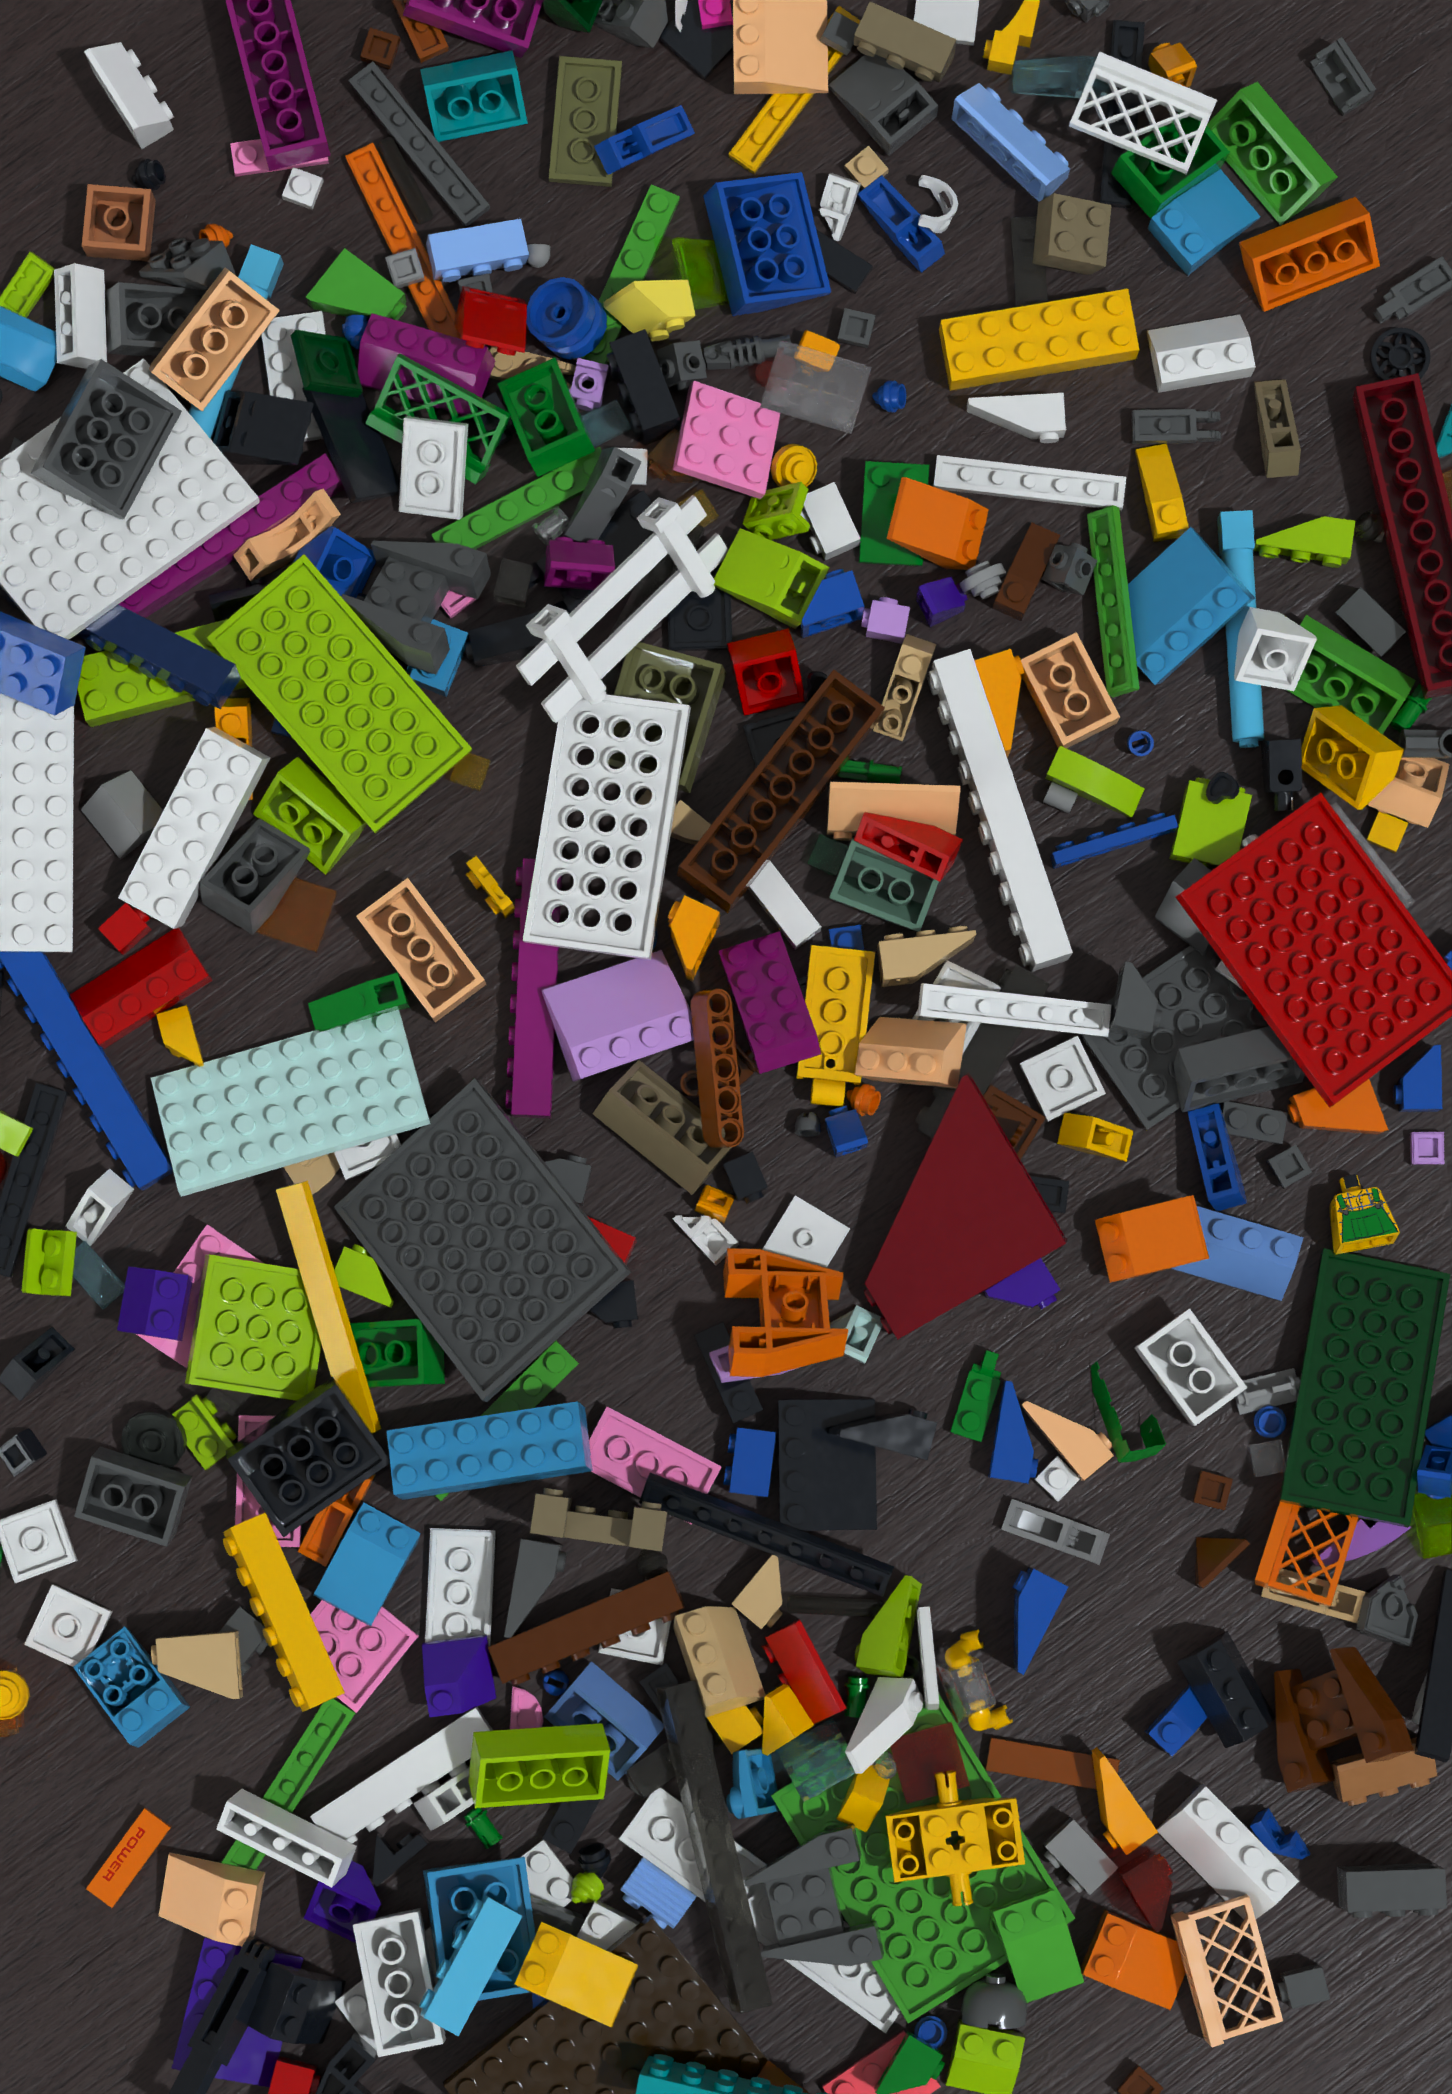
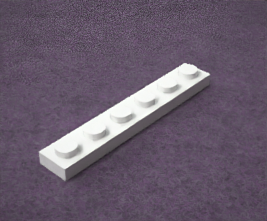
M937 455L933 487L947 491L1094 508H1106L1114 505L1122 511L1126 477Z
M922 983L917 1016L1108 1037L1112 1005Z

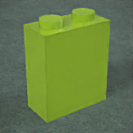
M1196 778L1195 781L1190 780L1186 785L1177 823L1178 828L1175 832L1169 859L1190 863L1195 858L1207 868L1215 869L1240 850L1252 795L1246 794L1245 789L1240 787L1239 793L1234 799H1224L1218 804H1212L1206 797V789L1211 780Z

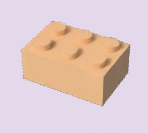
M1077 632L1021 659L1024 674L1021 675L1058 748L1059 746L1069 748L1117 724L1120 715Z

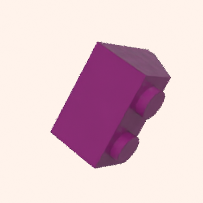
M557 537L554 540H549L546 549L544 586L595 590L615 570L613 545H605V542L601 540H588L586 543L573 542L574 540L568 537Z

